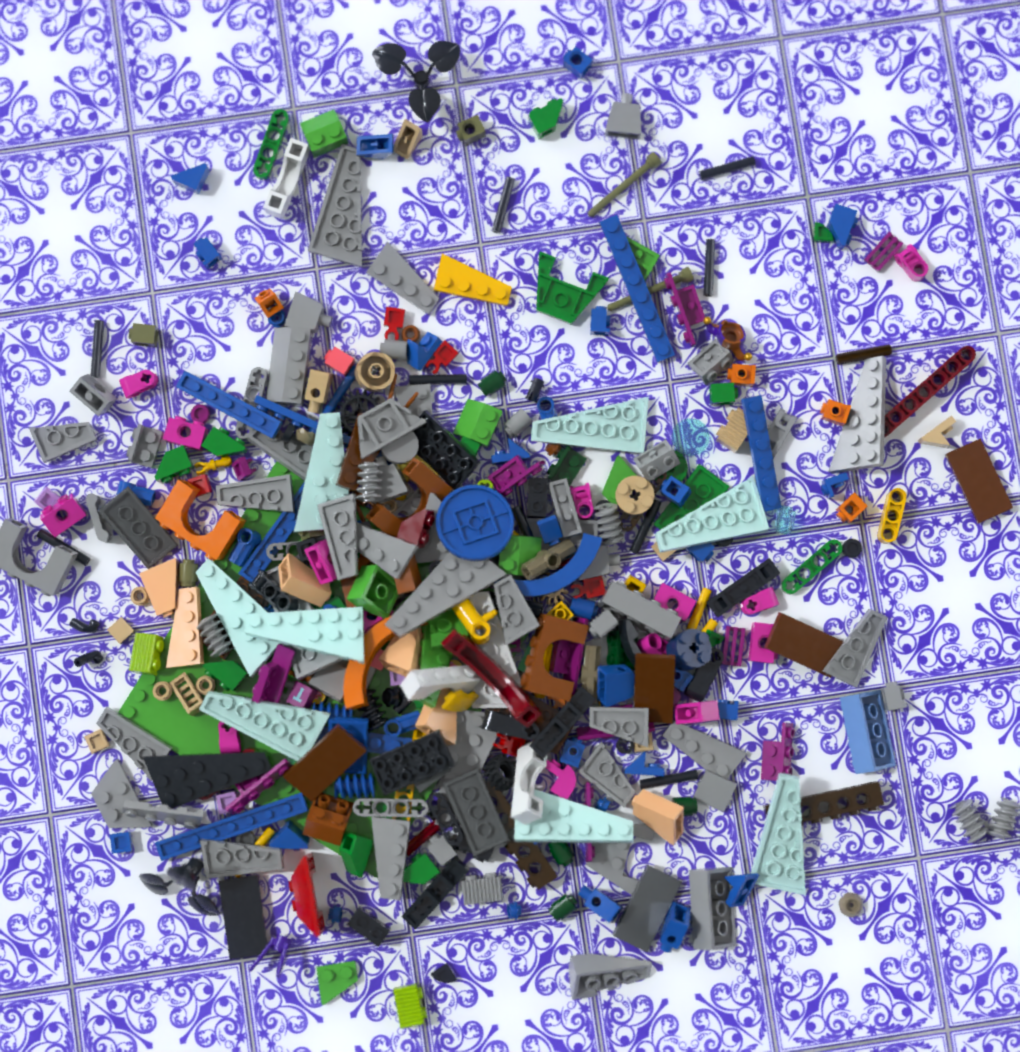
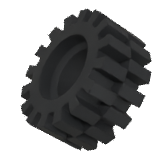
M500 753L486 762L484 767L486 772L484 775L488 776L486 780L491 782V787L495 786V790L503 792L514 786L516 760L512 761L511 756L507 757V754L504 753L502 755Z

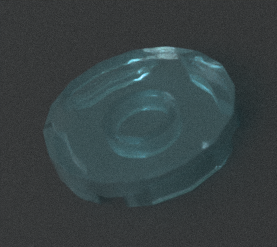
M692 418L683 419L677 423L672 431V444L675 450L682 455L689 457L697 456L708 446L709 430L700 420Z

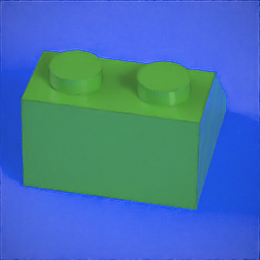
M334 109L299 123L314 158L340 148L342 144H349Z
M468 399L453 434L461 438L465 436L488 449L503 411L486 403Z
M512 534L508 545L500 552L499 568L506 574L523 575L521 571L522 564L536 557L537 553L541 550L542 537Z
M378 565L361 566L347 600L356 607H363V611L386 619L389 617L398 597L395 580Z

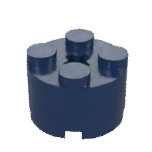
M688 629L675 634L666 646V654L675 655V668L681 671H689L701 667L711 659L712 648L707 633L697 629Z

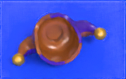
M710 317L704 318L703 322L706 324L707 331L717 338L718 343L722 347L731 350L739 361H749L752 359V354L747 353L743 346L746 341V334L740 324L723 320L720 325L711 322Z

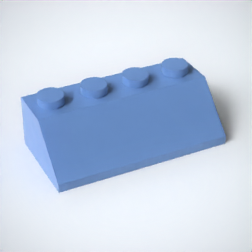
M881 689L840 697L855 774L875 772L896 766Z

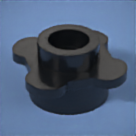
M398 687L393 689L386 688L382 694L383 703L387 707L399 705L400 695Z

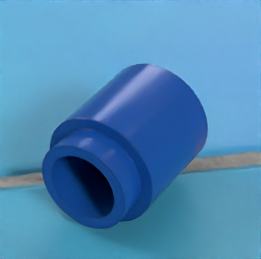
M581 597L577 599L572 598L570 611L574 616L591 620V617H596L598 606L595 605L596 601Z

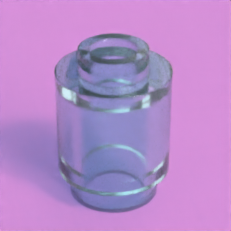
M781 506V509H777L774 525L776 533L791 534V530L794 529L796 512L792 511L793 507Z

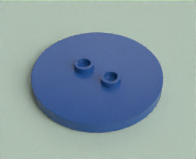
M467 485L457 488L444 498L437 511L436 531L442 545L451 554L463 560L483 561L498 555L508 545L513 534L514 516L509 503L499 492L487 486Z

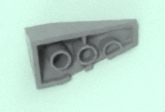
M597 954L570 956L568 970L572 1000L596 996L598 991L608 988V991L615 989L614 986L623 982L628 985L650 977L652 963L645 960Z

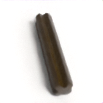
M887 344L839 353L836 355V362L840 365L867 358L888 356L892 354L891 345Z

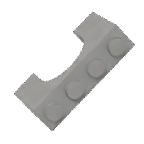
M13 518L5 519L0 528V570L7 571V575L12 578L24 580V584L29 587L41 589L40 592L46 596L59 594L78 553L62 544L55 546L47 565L41 571L29 570L21 563L18 555L19 545L28 526Z

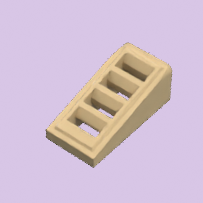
M184 672L169 684L186 712L194 716L201 711L199 708L204 698L197 691L196 686L187 673ZM184 681L187 682L185 685L178 689V685H180ZM190 687L191 690L182 695V692ZM194 694L195 697H193L192 699H190V700L187 702L186 699H188L189 697H191V696Z

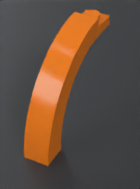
M392 616L376 624L364 635V664L349 659L343 690L345 708L350 711L369 705L366 693L368 671L378 651L385 643L396 636L385 626V623Z

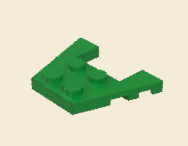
M540 251L536 311L572 325L605 286L609 278L593 272L585 290L551 277L549 275L556 257Z

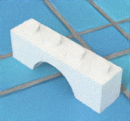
M290 138L284 153L279 177L274 187L269 191L263 209L265 213L284 219L310 154L308 144Z
M463 665L411 670L400 685L410 701L425 699L433 692L444 688H450L453 692L462 690L464 693L469 694L480 679L469 666Z
M530 744L519 748L517 752L511 817L524 825L542 818L543 800L534 795V785L538 775L547 764V756L543 759L529 746Z

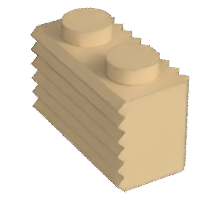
M739 407L736 411L731 410L726 418L729 422L726 426L721 425L716 433L719 436L716 441L736 453L747 436L744 413Z

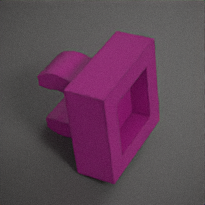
M244 456L231 464L238 482L245 480L257 470L256 468H249L248 464L253 461L252 458L246 460Z

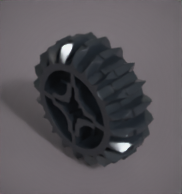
M357 389L355 396L350 391L349 399L346 396L342 397L345 403L338 402L342 409H335V412H340L341 427L344 426L342 429L343 434L349 431L347 435L351 437L353 428L347 424L346 420L356 421V414L360 412V408L363 413L368 411L363 408L362 401H367L376 407L379 405L377 404L380 401L379 396L373 400L375 395L373 392L367 396V390H364L363 395H360V391ZM356 402L355 410L346 414L348 407Z

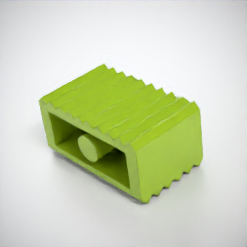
M136 632L128 671L136 674L157 675V671L161 666L160 653L164 649L163 637L156 634Z
M417 983L394 987L393 993L400 1029L424 1024L427 1012L426 1008L421 1006L420 999H423L422 987H418Z

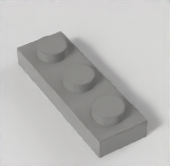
M567 478L549 482L548 487L563 539L582 534Z

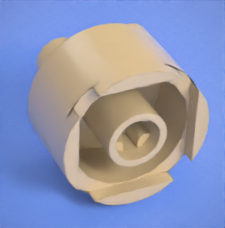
M380 352L367 353L359 360L355 368L357 383L369 392H379L392 383L395 376L394 362L388 355ZM372 368L379 370L377 375H372Z
M629 476L619 483L616 489V502L622 511L630 515H640L651 507L654 501V489L647 479L640 476ZM633 490L636 493H640L637 501L629 497Z

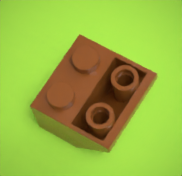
M319 794L314 799L306 818L303 835L340 846L354 803L340 798L335 799L334 796L328 794Z

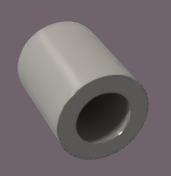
M385 339L384 343H380V353L388 355L391 359L406 360L407 341Z
M520 409L504 423L506 426L504 431L510 437L515 436L517 438L533 421L523 409Z

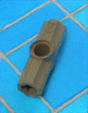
M566 539L548 550H540L536 557L522 564V574L527 580H532L549 569H557L561 562L575 555V545L571 540Z
M585 645L584 661L581 668V683L596 698L593 704H597L598 666H600L601 646Z

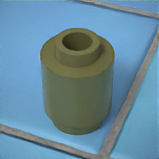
M183 559V563H179L178 581H180V586L196 587V582H198L196 574L198 564L194 563L195 560Z

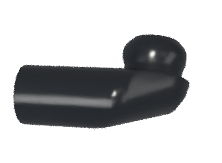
M72 618L69 625L80 632L95 633L98 631L97 628L100 626V623L91 619L90 623L86 624L76 618Z
M95 650L75 658L74 664L76 667H81L91 661L99 664L103 661L104 657L101 655V652Z
M401 686L399 687V705L393 707L399 715L412 703V700L409 701Z

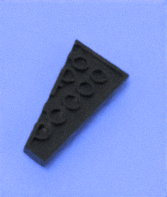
M266 751L143 757L161 804L168 805L171 809L273 769Z

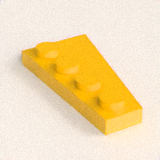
M443 253L441 254L434 291L508 307L512 290L511 286Z

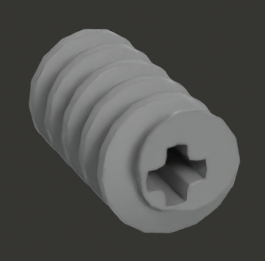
M364 462V464L358 465V468L363 470L358 473V476L363 479L357 481V484L362 486L356 490L362 494L356 496L357 500L362 502H379L375 498L381 497V494L377 493L376 490L382 487L377 485L376 482L382 481L377 475L383 473V471L377 469V467L382 466L383 463Z
M604 503L595 506L593 509L599 510V512L595 513V517H601L596 523L602 524L597 529L598 531H604L603 534L599 535V537L605 539V541L601 542V545L609 546L619 543L624 538V535L621 533L623 529L620 526L621 520L618 518L620 515L616 511L618 509L617 504Z
M217 613L201 620L197 626V630H203L200 636L207 637L204 640V644H210L207 648L208 651L214 650L211 654L212 658L219 657L234 649L228 648L232 641H225L228 634H221L225 628L217 627L221 621H214Z
M1000 797L1003 801H997L996 804L1001 809H994L998 816L991 817L996 823H989V827L993 831H987L986 834L1005 840V838L1012 837L1007 831H1014L1010 823H1017L1013 816L1020 815L1015 810L1020 809V804Z
M972 799L959 801L949 807V809L955 808L952 816L959 815L955 822L963 823L959 829L967 830L963 836H970L967 844L979 840L988 831L987 827H982L984 821L978 820L981 815L974 813L977 808L970 806L973 803Z

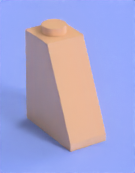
M288 553L278 566L281 590L322 607L325 601H328L331 597L330 583L320 585L314 570Z
M176 558L139 573L155 613L159 617L167 618L174 615L173 611L176 609L179 591V561Z
M421 627L402 638H399L397 635L393 637L379 657L385 669L407 677L411 670L420 669L419 657H421L422 653L420 643L421 638H423Z
M450 688L441 689L435 707L423 706L415 725L417 729L426 735L441 729L447 746L454 745L456 742L457 712L447 711L441 707L446 702L444 698L451 692Z
M642 789L632 800L633 815L674 846L683 834L684 807Z

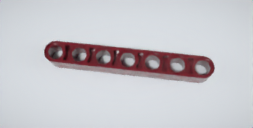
M964 346L885 414L884 438L968 366L976 357L974 348ZM961 353H968L969 360L963 359ZM952 364L955 367V372H950L947 365ZM934 376L941 379V385L934 383ZM919 389L926 390L927 397L920 396ZM905 401H910L913 404L912 410L905 407ZM891 414H897L899 422L892 421Z

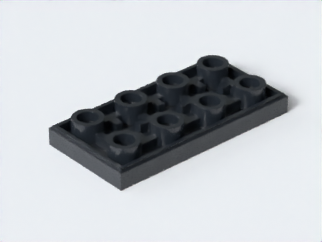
M425 410L419 418L425 419L426 423L413 431L419 444L417 454L456 490L463 485L481 462L428 410Z
M441 729L369 759L384 796L456 766Z
M258 875L218 881L229 960L260 955L268 945Z

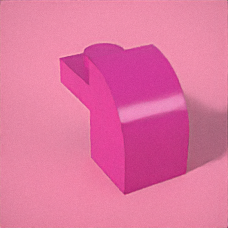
M553 758L551 761L547 760L545 768L558 776L550 791L560 798L567 800L576 785L575 773L568 764L562 770L560 769L562 765Z

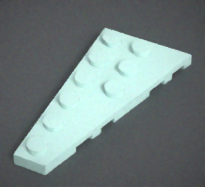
M649 397L532 422L531 441L641 454L645 448Z
M340 412L323 413L319 416L293 533L324 530L317 505L349 495L347 489L336 486L345 457Z
M754 475L700 506L695 511L685 515L678 521L656 532L655 538L659 552L768 531L769 526Z
M208 558L196 571V574L249 676L253 677L261 666L275 653L277 645L281 644V642L268 641L246 635L245 614L268 612Z
M363 607L245 614V633L247 636L268 641H278L284 645L290 644L301 649L325 655L331 654L339 656L341 659H351L364 664Z
M213 691L207 693L199 708L202 712L296 761L301 759L313 747L330 715L328 712L268 701L256 703L251 698Z
M779 773L751 873L759 874L756 885L806 895L800 782L797 776Z
M534 789V795L543 800L542 818L526 825L515 820V842L633 843V821Z

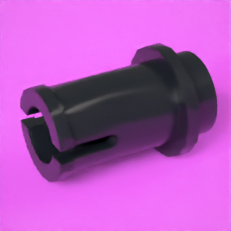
M534 377L530 381L532 384L525 399L536 403L542 387L544 388L545 386L543 385V380Z

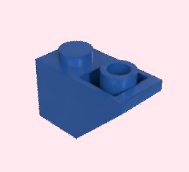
M836 203L832 209L827 227L833 235L837 248L842 250L845 245L849 246L852 235L849 233L851 228H855L858 218L856 217V210Z

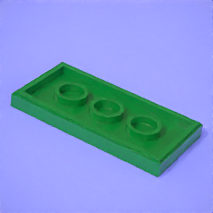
M699 464L684 483L692 492L684 505L680 508L671 501L653 525L659 530L665 528L725 493L730 486Z

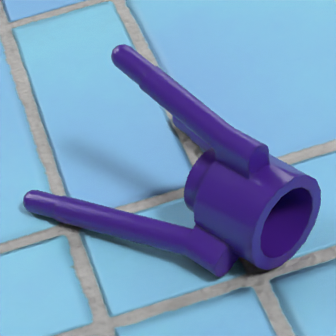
M280 934L276 938L271 937L269 944L251 965L249 971H253L274 945L273 950L281 953L276 970V977L279 978L292 940Z

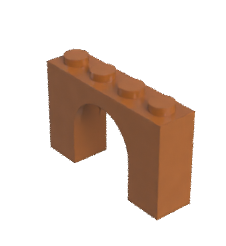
M414 457L402 473L414 482L420 490L421 500L417 510L407 517H396L377 502L365 517L382 532L397 538L402 521L426 508L430 492L435 493L443 501L452 490L431 469Z
M359 554L360 558H357L358 573L361 566L375 565L364 555ZM415 554L400 579L394 578L398 595L414 592L422 583ZM357 575L340 580L347 608L356 607L347 600V597Z
M540 613V616L537 617L540 626L536 628L535 635L532 636L530 641L531 650L525 660L526 670L520 680L521 688L529 692L570 701L575 682L551 676L544 666V653L547 647L557 640H568L585 644L589 626Z

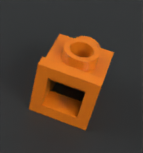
M270 288L260 292L254 298L267 318L284 308ZM273 304H276L275 306L267 310L268 307H270Z
M732 364L731 368L727 370V379L730 380V383H734L735 386L753 387L755 384L756 365ZM743 371L745 373V376L740 377L738 375V372Z
M829 399L826 403L823 402L821 406V419L844 426L851 405H845ZM832 408L838 409V414H834Z
M854 492L835 510L838 512L836 514L842 522L847 521L850 523L868 506ZM846 507H851L852 512L848 513Z

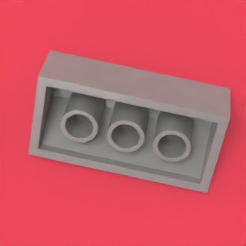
M300 327L275 328L266 392L267 400L278 405L304 406L313 335L311 329Z
M612 581L597 605L599 608L609 610L612 615L619 619H629L634 627L647 634L656 633L666 641L672 638L681 620V617L677 616L678 613L669 608L666 610L660 607L661 604L659 602L643 598L644 595L636 590L630 591L626 588L627 585L620 581Z
M732 867L689 870L693 948L696 950H717L737 946L734 907H729L725 903L733 886L724 877L732 876Z

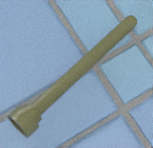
M654 152L650 153L645 160L646 163L588 211V216H595L650 168L653 169L662 164L660 158Z
M689 267L681 269V272H678L679 275L672 277L675 284L694 281ZM664 281L648 287L651 295L665 289L666 286ZM630 296L609 304L607 309L614 311L632 303Z

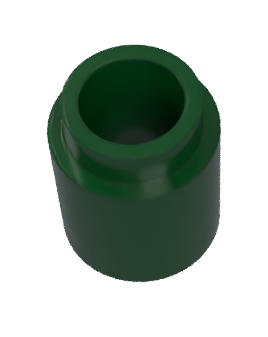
M494 370L482 378L481 382L477 385L486 397L505 387L504 382L507 380L501 371L497 373Z
M691 796L672 797L671 802L684 807V816L697 814L696 798H691Z
M551 842L548 844L550 847L549 851L558 866L562 864L565 867L574 861L572 857L575 854L568 843Z
M565 893L553 902L548 910L558 922L577 909L576 904L578 902L572 894L568 896Z

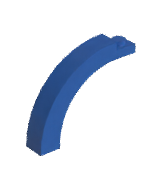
M584 533L581 544L573 558L562 569L548 577L529 581L514 579L522 595L525 598L545 596L560 591L575 582L593 562L602 538Z

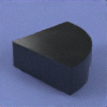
M448 963L430 973L435 980L443 983L457 981Z

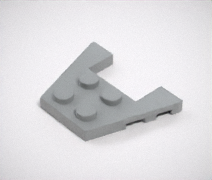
M633 824V836L653 841L655 831L646 824ZM592 842V846H595V858H592V862H586V865L632 895L639 880L623 876L631 843Z

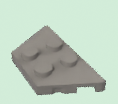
M392 398L359 415L357 423L361 459L368 457L423 426L426 423L425 419H420L411 413V410L400 406Z
M430 492L425 509L435 510V520L428 533V543L424 548H417L414 553L417 563L443 560L449 553L442 545L436 531V515L442 501L433 492Z
M115 760L91 793L108 828L152 826L151 821L146 820L145 817L137 816L133 818L126 816V813H122L125 800H140L120 760Z

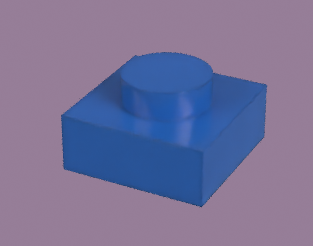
M130 831L110 834L112 854L133 851Z

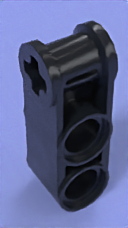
M259 568L257 576L248 585L281 612L297 611L299 607L297 599L291 594L282 591L280 584L271 575Z
M712 648L711 652L712 654L717 652L718 660L712 662L711 657L710 661L705 665L696 668L693 678L684 691V695L697 702L704 700L709 686L714 681L724 659L723 652L720 649Z
M489 709L485 711L482 729L527 740H534L539 735V728L535 723L530 725L534 733H530L527 736L528 733L525 731L527 727L516 720L514 716Z

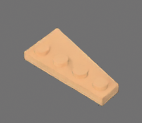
M200 587L183 588L178 591L166 668L204 664L203 637L200 636L202 630H197V626L202 620Z

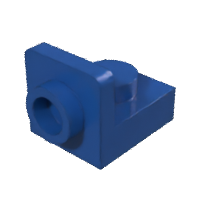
M845 472L821 481L823 484L821 485L823 495L827 496L828 499L833 498L834 493L831 486L834 489L844 486V481L849 480L847 473Z

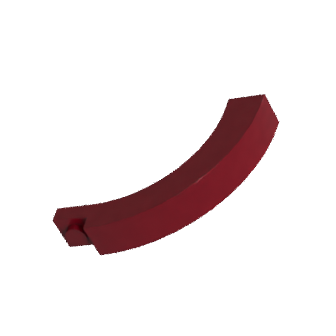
M454 629L441 642L445 649L463 661L488 684L508 707L515 719L528 728L541 715L532 700L513 678L465 634L462 635Z

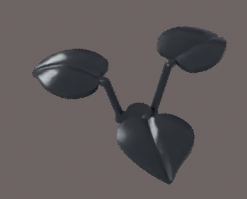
M448 41L433 43L428 50V58L433 63L427 72L418 71L414 73L403 62L406 57V51L395 43H387L377 47L372 52V56L378 69L384 74L392 75L398 73L401 65L407 69L411 77L414 78L416 88H418L410 92L409 105L421 120L429 123L441 103L439 93L433 88H428L431 71L434 66L441 73L453 69L460 56V46L457 43Z
M192 857L188 863L169 867L166 873L171 880L168 882H164L160 876L151 873H143L138 876L147 889L158 895H166L168 893L167 887L175 882L188 890H192V896H189L187 900L194 910L208 916H217L221 913L209 897L196 894L197 883L200 879L198 875L204 867L203 862L197 858Z

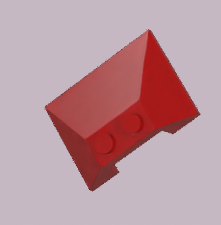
M310 852L302 857L292 874L291 881H289V890L294 893L295 900H292L293 912H297V917L318 937L326 929L323 911H318L312 878L316 868L313 852Z

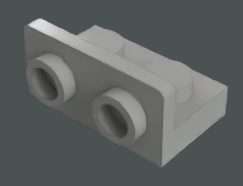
M715 338L687 364L702 379L703 383L707 385L714 381L724 369L729 368L734 360L731 352L722 347Z
M138 424L132 433V439H134L132 446H129L126 456L128 461L153 468L164 432Z
M666 439L633 458L644 478L649 482L680 464L673 448Z

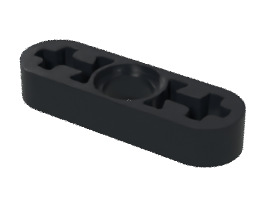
M439 792L432 793L428 798V805L447 843L452 846L461 844L464 840V833L446 797ZM434 796L442 799L440 802L442 808L445 806L447 810L439 812L438 815L436 810H440L439 807L432 804ZM444 813H448L451 816V822L448 825L442 824L440 820L441 815ZM455 824L456 828L452 829L454 833H459L460 835L458 842L450 840L452 833L450 830L446 832L445 828Z

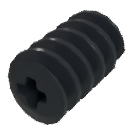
M376 689L366 690L369 705L358 708V711L365 712L361 715V718H367L368 726H371L368 732L385 725L389 720L388 718L381 717L385 713L384 710H378L382 703H375L379 699V696H373Z

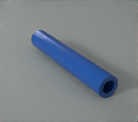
M352 365L322 411V414L334 412L338 402L342 400V397L355 380V366Z

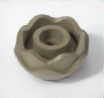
M299 427L296 430V439L312 446L314 445L315 434Z
M845 893L839 900L840 911L847 917L858 916L863 910L861 897L855 893Z

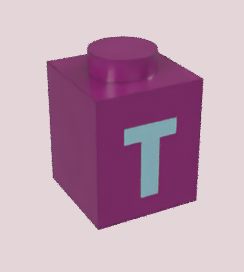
M296 681L286 702L291 704V706L310 709L318 691Z

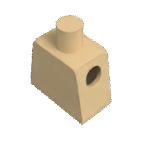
M310 369L305 399L310 400L308 412L319 414L321 403H327L334 376L333 373ZM316 389L320 391L319 397L315 396Z

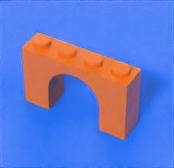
M178 479L155 519L160 522V526L164 529L174 531V535L179 539L189 541L192 548L204 551L206 553L205 556L210 560H223L246 520L233 511H224L210 533L206 535L196 533L189 525L188 511L200 489L186 480Z

